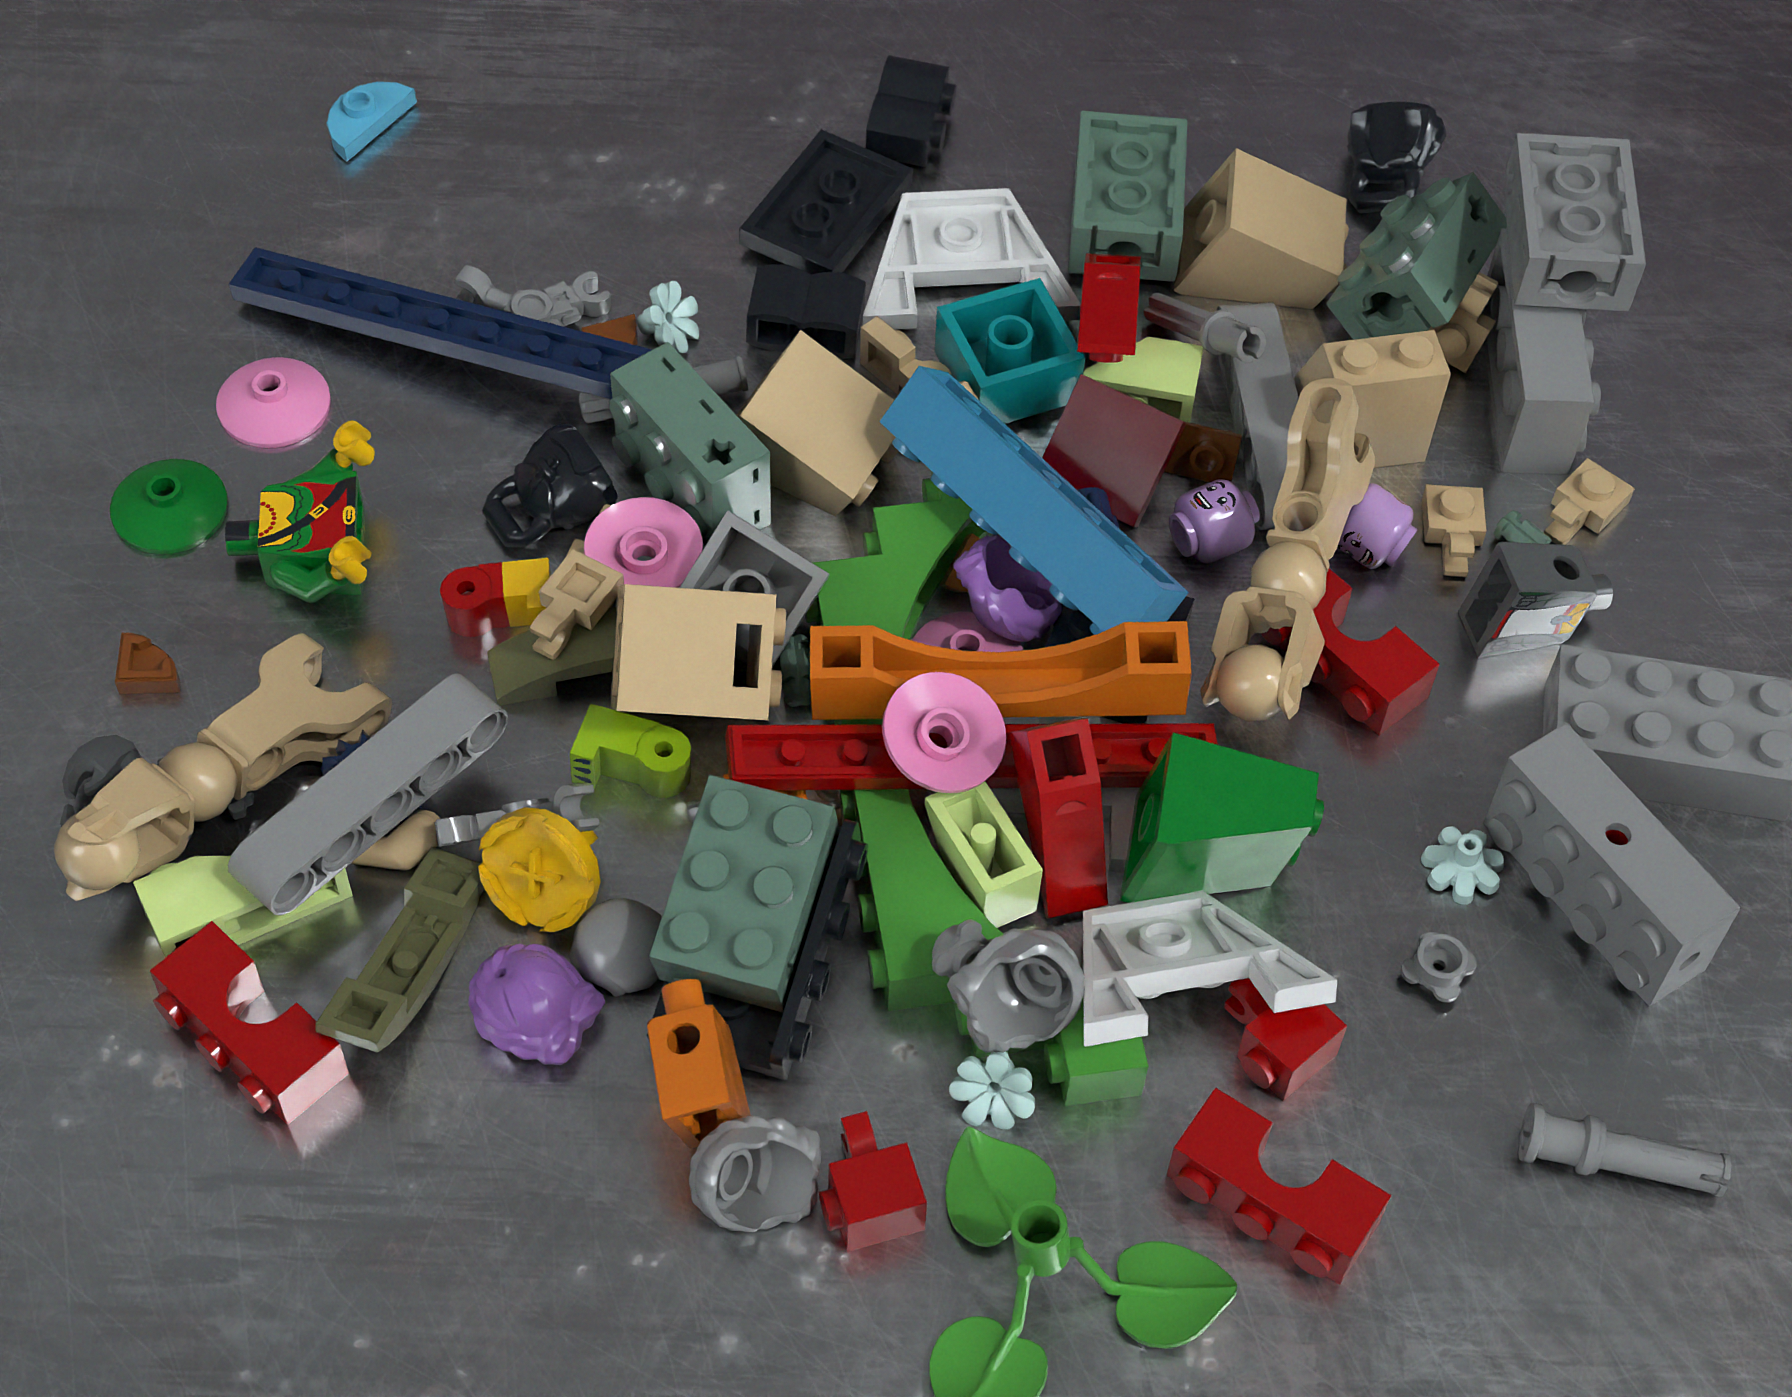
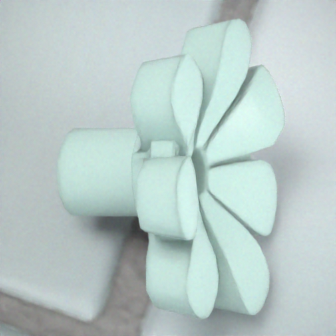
M670 281L666 284L660 283L650 291L652 306L643 310V313L638 316V328L644 335L655 333V340L660 346L669 342L678 353H685L688 350L687 340L699 338L697 324L688 318L698 312L697 302L693 296L680 300L681 287L676 281Z
M1446 827L1438 835L1440 845L1427 846L1421 855V863L1425 867L1434 868L1427 878L1430 887L1436 891H1442L1449 885L1454 886L1452 898L1458 904L1467 905L1472 903L1475 887L1488 895L1495 893L1499 888L1500 878L1496 872L1503 870V855L1498 850L1485 848L1487 845V835L1480 830H1472L1462 835L1456 827Z
M991 1052L986 1063L974 1056L965 1058L957 1069L960 1076L955 1077L949 1086L952 1098L960 1101L969 1100L962 1113V1117L972 1126L981 1125L986 1119L987 1114H989L996 1128L1007 1130L1014 1126L1015 1115L1020 1118H1028L1034 1112L1035 1097L1027 1092L1032 1088V1075L1026 1068H1015L1007 1052Z

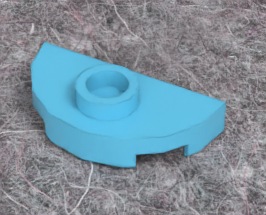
M373 82L357 86L341 95L330 108L327 120L328 132L334 151L346 162L349 161L417 102L415 89L394 82Z

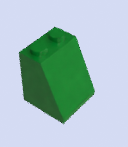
M1173 732L1136 794L1120 901L1132 903L1198 891L1214 894L1271 886L1285 865L1292 867L1295 864L1305 837H1314L1320 827L1324 812V801L1316 799L1319 773Z

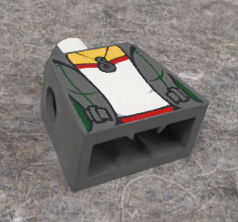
M1498 542L1458 613L1477 657L1487 658L1561 644L1567 641L1587 611L1607 609L1610 606L1613 598V589L1606 575L1590 574L1580 550L1573 545Z

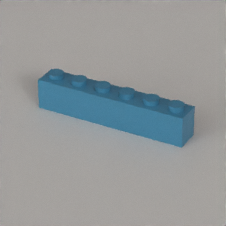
M918 366L879 421L895 436L892 444L900 453L915 462L922 461L933 472L930 479L936 487L953 498L958 499L960 497L972 508L969 516L979 527L990 534H999L1012 546L1009 554L1017 563L1029 571L1035 573L1039 571L1052 583L1049 591L1054 598L1072 610L1077 611L1079 609L1093 622L1090 630L1094 635L1123 622H1165L1189 593L948 372Z

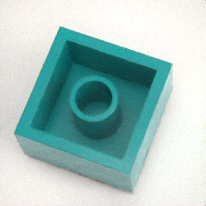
M1041 278L937 307L934 348L940 363L950 370L951 375L958 382H968L978 400L1004 424L1067 405L1080 375L1084 372L1085 356L1083 352H1077L1078 343Z

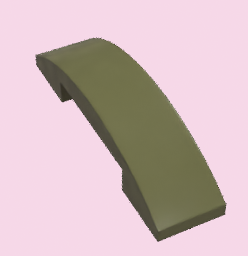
M616 607L609 608L592 630L576 623L565 648L554 660L533 650V644L539 636L531 633L530 630L518 634L488 650L487 654L497 704L503 706L557 696L556 682L613 672Z
M433 847L430 848L404 888V907L358 978L356 980L348 977L344 979L317 1020V1033L377 1053L400 1035L432 993L470 923L484 890L478 870L480 862Z

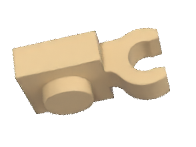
M1481 272L1476 276L1450 321L1436 328L1431 326L1429 329L1435 330L1446 362L1465 373L1496 322L1482 314V311L1499 282Z
M878 316L861 327L860 364L897 395H899L918 366L951 374L950 370L940 362L917 360L915 358L916 347L908 336L900 330H894Z
M1587 458L1556 489L1551 504L1556 507L1550 515L1555 520L1545 529L1544 534L1558 545H1566L1583 525L1599 534L1629 503L1635 488Z
M1426 484L1422 496L1425 543L1442 544V567L1445 576L1467 577L1468 558H1473L1474 546L1483 545L1487 532L1483 488Z
M572 549L539 590L541 605L546 607V609L535 618L530 626V632L539 636L533 644V650L554 660L565 648L576 623L592 630L617 599L618 586L624 585L623 574Z

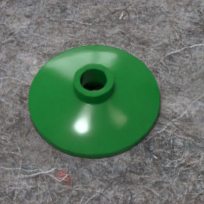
M185 459L160 460L138 468L119 484L110 503V517L118 536L129 546L139 551L161 555L180 553L201 545L218 531L228 511V495L220 477L209 467Z

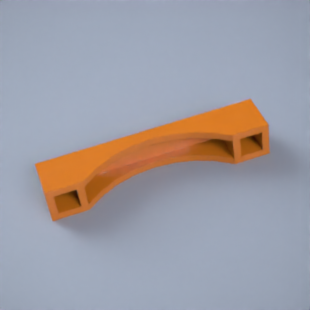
M1187 621L1123 622L1099 634L1070 643L1034 650L1006 652L962 651L930 646L896 636L873 625L810 626L812 720L883 719L886 706L896 690L913 677L930 672L952 673L976 683L994 700L1002 717L1186 715L1192 675Z

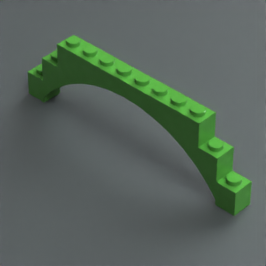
M930 478L922 479L923 502L873 508L872 532H863L864 557L812 562L829 573L830 576L805 614L806 623L816 622L817 626L873 625L896 636L911 640L919 619L938 589L965 536L972 533L979 538H984L988 532L979 527L970 518L969 514L972 508L960 497L956 499L947 495L936 487ZM846 719L834 721L835 725L882 724L883 719ZM908 789L838 790L842 823L845 819L858 822L861 842L868 843L867 859L861 875L864 878L866 893L858 894V911L862 932L873 931L876 949L868 950V966L872 988L884 987L888 1011L955 1002L947 986L950 978L939 976L932 968V951L937 938L947 928L961 924L965 920H975L980 923L982 935L987 940L1002 936L1003 933L984 916L958 886L931 845L913 807ZM1083 998L1075 1018L1068 1024L1067 1028L1061 1030L1057 1035L1045 1041H1035L1027 1048H1009V1050L1005 1051L1010 1054L1044 1049L1048 1080L1050 1084L1060 1083L1065 1106L1141 1096L1148 1071V1062L1142 1037L1084 1047ZM955 1002L959 1033L961 1036L970 1035L967 1028V1016L960 1012ZM972 1039L976 1058L988 1057L991 1052L986 1053L979 1049Z

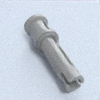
M1531 1102L1526 1110L1520 1132L1518 1154L1521 1161L1532 1163L1536 1158L1572 1165L1575 1172L1581 1175L1595 1174L1600 1168L1704 1191L1718 1197H1722L1728 1187L1726 1183L1720 1182V1179L1730 1180L1732 1164L1729 1154H1718L1609 1130L1606 1128V1123L1600 1121V1118L1597 1116L1586 1115L1583 1120L1545 1112L1542 1104Z

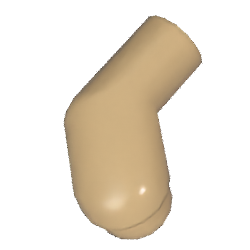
M428 810L416 812L408 817L388 837L383 836L357 857L352 864L403 871L414 868L425 858L431 847L436 848L438 846L434 822H436V819H440V817Z

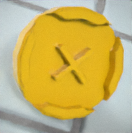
M523 807L512 811L496 821L481 838L478 850L479 852L483 848V863L478 866L480 881L492 903L511 921L524 927L528 923L543 927L540 930L543 932H556L574 925L596 902L601 880L597 857L590 845L598 839V836L593 830L580 832L567 819L547 809Z

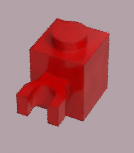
M1249 978L1235 980L1229 985L1228 991L1232 996L1225 1001L1224 1008L1236 1020L1247 1025L1244 1029L1236 1057L1241 1061L1246 1075L1259 1087L1269 1088L1284 1101L1337 1056L1347 1025L1325 1004L1274 1013Z
M867 1111L842 1117L841 1126L844 1133L840 1134V1140L847 1159L828 1163V1189L819 1191L821 1209L828 1230L831 1232L840 1229L847 1252L924 1231L927 1200L907 1142L878 1150Z

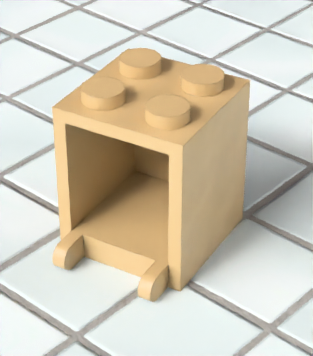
M633 584L618 586L613 678L611 683L612 709L628 712L768 720L769 707L779 708L782 673L780 670H772L773 645L783 646L786 610L785 608H776V594ZM737 624H750L746 687L733 686Z

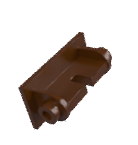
M1186 422L1184 431L1164 472L1207 482H1213L1218 479L1232 482L1242 444V434L1233 433L1232 430L1228 429L1224 431Z

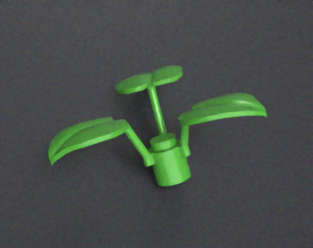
M967 1127L955 1147L948 1167L946 1178L948 1216L955 1230L964 1239L977 1246L989 1247L997 1245L1012 1233L1015 1257L1019 1264L1017 1268L1018 1280L1012 1319L1007 1331L999 1322L992 1318L974 1316L954 1322L937 1339L931 1353L929 1366L934 1396H1040L1048 1374L1047 1355L1044 1349L1037 1343L1018 1337L1024 1327L1032 1278L1034 1276L1047 1277L1058 1273L1066 1266L1070 1257H1075L1107 1294L1120 1296L1116 1305V1317L1120 1327L1128 1336L1140 1344L1152 1348H1175L1187 1344L1200 1336L1233 1301L1237 1294V1283L1222 1267L1209 1258L1186 1247L1162 1241L1138 1243L1125 1249L1117 1261L1119 1282L1112 1280L1084 1249L1083 1240L1080 1237H1069L1067 1217L1062 1208L1055 1203L1057 1186L1055 1176L1048 1164L1037 1154L1024 1147L995 1139L973 1127Z

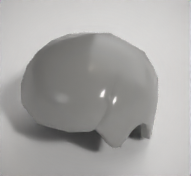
M626 898L609 899L595 905L575 929L569 954L572 965L577 969L584 981L598 985L616 997L624 995L626 992L631 993L650 988L659 978L649 955L662 919L661 914L639 901Z

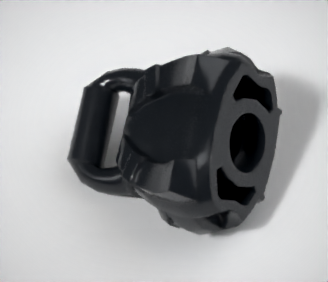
M1382 102L1368 104L1351 112V125L1347 134V148L1353 157L1355 168L1349 185V200L1359 213H1381L1386 205L1399 196L1408 195L1409 198L1416 196L1421 176L1424 175L1423 170L1442 148L1441 145L1447 136L1442 118L1436 115V110L1433 107L1416 102ZM1369 183H1404L1403 191L1362 192Z
M563 423L546 430L532 444L523 462L515 466L514 474L502 480L487 495L482 514L506 547L524 548L541 539L552 528L568 530L573 529V526L594 521L605 504L613 505L617 502L618 494L602 463L576 427ZM517 494L521 504L534 518L530 527L524 532L502 502L503 499L510 495Z

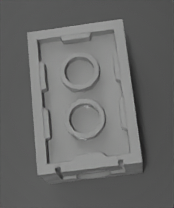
M1516 133L1503 177L1515 305L1629 311L1646 266L1630 140Z

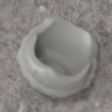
M1013 928L1002 936L994 938L979 952L970 964L962 966L959 972L954 974L947 983L958 1009L967 1016L968 1032L974 1043L986 1053L1005 1052L1009 1048H1027L1035 1041H1045L1054 1037L1061 1030L1067 1028L1068 1024L1075 1018L1081 1007L1085 991L1083 970L1079 966L1077 956L1065 940L1057 933L1034 929L1017 930Z
M748 1115L720 1124L700 1142L696 1153L691 1157L689 1184L693 1204L700 1208L702 1213L712 1219L718 1226L735 1231L740 1230L754 1233L758 1229L767 1230L781 1222L796 1223L800 1219L808 1217L814 1210V1205L818 1199L816 1178L819 1176V1168L822 1161L820 1151L821 1138L818 1132L810 1130L805 1126H795L782 1117L765 1119L759 1116Z

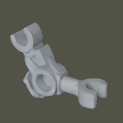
M465 265L454 279L455 284L463 288L455 299L563 327L580 320L581 315L600 317L611 310V293L609 291L590 295L598 291V275L595 271L580 274L575 279L573 285L568 287L563 281L544 288L542 291L536 289L518 290L514 295L494 287L488 276L473 266Z
M586 782L563 785L556 791L553 801H549V798L525 800L502 805V810L436 819L434 824L438 847L481 840L490 827L502 816L523 807L547 809L567 819L580 832L595 830L599 826V819L585 818L580 810L582 797L594 792L593 784Z

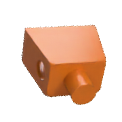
M683 979L669 983L661 989L666 1015L649 1020L647 1022V1029L662 1119L692 1149L698 1147L700 1142L720 1124L751 1114L728 1024L713 1005L705 1004L701 982L697 979Z

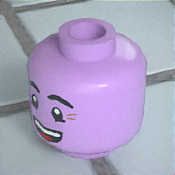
M1218 479L1188 491L1176 500L1174 513L1169 516V529L1175 545L1185 557L1193 556L1199 562L1211 564L1240 552L1252 544L1255 534L1254 524L1260 518L1259 509L1255 499L1248 491H1240L1232 482Z
M1369 483L1363 500L1358 505H1353L1349 512L1337 548L1366 568L1375 569L1383 563L1392 567L1418 530L1411 525L1414 515L1413 510L1409 505L1379 485Z

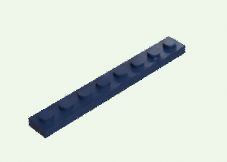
M257 247L252 250L228 284L233 300L608 399H612L610 373L653 350Z

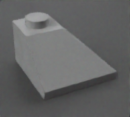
M727 510L680 588L776 594V608H785L786 628L783 646L773 645V667L830 574ZM737 624L735 657L747 664L750 624Z

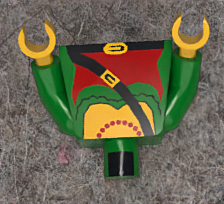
M356 421L345 422L334 435L333 445L335 449L329 451L312 468L283 483L267 485L261 491L259 520L226 522L225 542L228 556L258 555L266 585L271 588L280 589L308 603H315L330 593L361 595L362 582H364L367 576V569L362 565V561L370 559L372 552L363 545L364 503L357 471L352 470L353 462L358 466H366L374 460V448L366 442L370 440L371 432Z

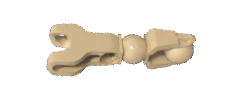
M1337 378L1314 380L1309 382L1300 393L1289 424L1286 470L1273 509L1272 520L1275 529L1268 530L1266 536L1270 548L1263 551L1252 566L1251 587H1248L1246 591L1233 592L1223 603L1211 647L1215 659L1200 689L1201 697L1205 707L1220 701L1233 716L1247 722L1266 721L1281 711L1290 720L1298 712L1302 688L1309 685L1325 644L1313 608L1318 605L1326 592V575L1330 566L1328 560L1332 558L1338 547L1353 505H1358L1364 498L1375 465V456L1369 438L1365 434L1355 433L1359 407L1352 386L1344 380ZM1334 399L1340 402L1331 423L1324 424L1317 421L1315 412L1325 401ZM1284 626L1293 627L1285 659L1276 650L1262 644L1248 645L1251 636L1255 633L1267 632L1270 627L1273 629H1280Z
M304 633L288 638L262 656L258 672L259 687L219 715L208 728L199 731L197 742L184 744L170 750L158 766L154 763L150 764L143 758H136L95 795L91 804L71 816L63 824L54 845V853L59 869L68 880L66 893L75 901L104 893L122 882L130 883L157 869L159 866L175 860L185 850L188 836L194 830V822L206 821L222 814L231 803L233 797L237 800L242 799L246 796L247 792L256 791L299 762L310 760L322 762V757L337 756L336 747L338 739L354 745L359 742L358 739L362 729L372 737L387 725L392 709V699L376 686L369 683H363L344 692H329L316 687L315 685L319 682L322 673V651L324 647Z

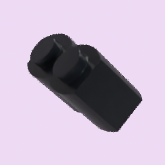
M889 55L886 59L878 92L870 111L866 128L865 148L897 162L927 167L931 152L941 153L946 131V122L940 121L942 114L951 116L954 107L957 85L948 83L950 67Z
M785 264L759 266L756 270L747 312L746 342L761 349L783 352L801 330L839 359L854 358L856 356L864 313L866 282L842 272H822L811 275L804 270Z

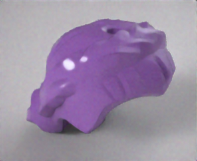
M986 535L984 538L976 541L969 551H964L953 564L956 578L961 580L962 586L968 589L971 607L976 619L988 630L1011 640L1027 642L1032 639H1041L1043 633H1048L1051 625L1058 620L1063 611L1062 603L1054 598L1049 591L1052 583L1039 571L1037 573L1029 571L1017 563L1009 554L1011 546L1004 538L999 535Z
M519 943L498 948L490 957L482 962L469 984V1008L473 1014L474 1023L480 1036L491 1041L499 1050L512 1052L523 1060L538 1059L544 1065H562L568 1062L581 1045L583 1031L594 1024L595 1017L600 1013L605 1004L603 995L595 989L592 983L584 981L577 969L563 955L540 944L524 945Z

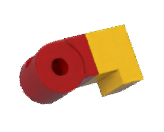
M549 558L478 564V566L464 567L449 573L441 582L440 594L449 627L463 637H477L486 634L493 628L532 625L535 618L546 609V607L541 605L539 590L552 575Z

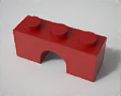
M1329 568L1326 575V592L1318 605L1313 608L1325 644L1311 681L1322 684L1342 702L1344 709L1352 718L1364 722L1380 736L1429 698L1440 664L1397 626L1382 637L1370 641L1355 640L1340 632L1337 627L1344 622L1353 588ZM1284 626L1280 629L1270 627L1267 632L1260 634L1267 642L1272 645H1278L1283 651L1287 652L1293 627Z
M213 921L149 970L159 993L153 999V1003L161 1015L176 1030L187 1025L199 1037L195 1044L204 1058L219 1072L228 1066L241 1079L237 1085L244 1097L260 1113L264 1114L271 1108L289 1125L349 1074L340 1043L335 1038L317 1033V1021L297 1002L282 1015L266 1023L251 1024L239 1020L243 1010L263 994L264 989L254 961Z
M1215 1087L1174 1146L1166 1176L1174 1180L1176 1187L1189 1199L1201 1204L1209 1202L1231 1216L1236 1226L1248 1236L1257 1240L1268 1239L1290 1253L1294 1262L1307 1273L1321 1278L1327 1276L1341 1285L1379 1225L1392 1195L1333 1159L1322 1175L1310 1185L1287 1187L1275 1182L1265 1173L1259 1161L1260 1156L1265 1150L1273 1122Z

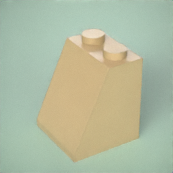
M1236 148L1184 208L1183 238L1173 291L1185 296L1249 303L1273 302L1277 306L1314 309L1329 292H1335L1340 284L1337 279L1347 268L1346 263H1344V246L1349 231V226L1345 223L1346 199Z
M801 330L769 368L737 413L740 420L770 451L771 485L834 516H837L850 502L859 507L879 480L871 473L880 459L888 464L898 453V450L892 444L895 436L879 422L894 402V399Z
M1435 330L1323 343L1295 375L1294 381L1298 398L1309 382L1318 379L1337 378L1348 382L1352 386L1359 407L1355 433L1365 434L1369 438L1375 456L1374 468L1425 462L1451 372ZM1334 399L1325 401L1315 412L1317 421L1324 424L1331 423L1340 402Z

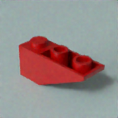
M1086 253L1077 352L1089 353L1090 360L1116 363L1123 361V355H1135L1141 256Z
M1088 718L1065 720L1008 732L1033 855L1043 869L1040 890L1046 918L1108 905L1101 780Z

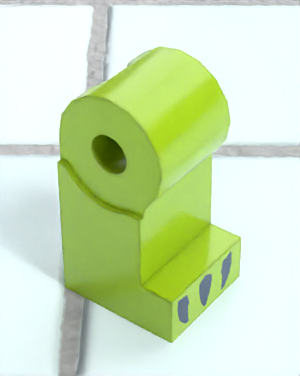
M590 703L570 751L572 783L587 782L593 784L595 788L600 775L638 784L647 794L656 798L677 796L690 783L691 746L689 739L683 732L673 727Z

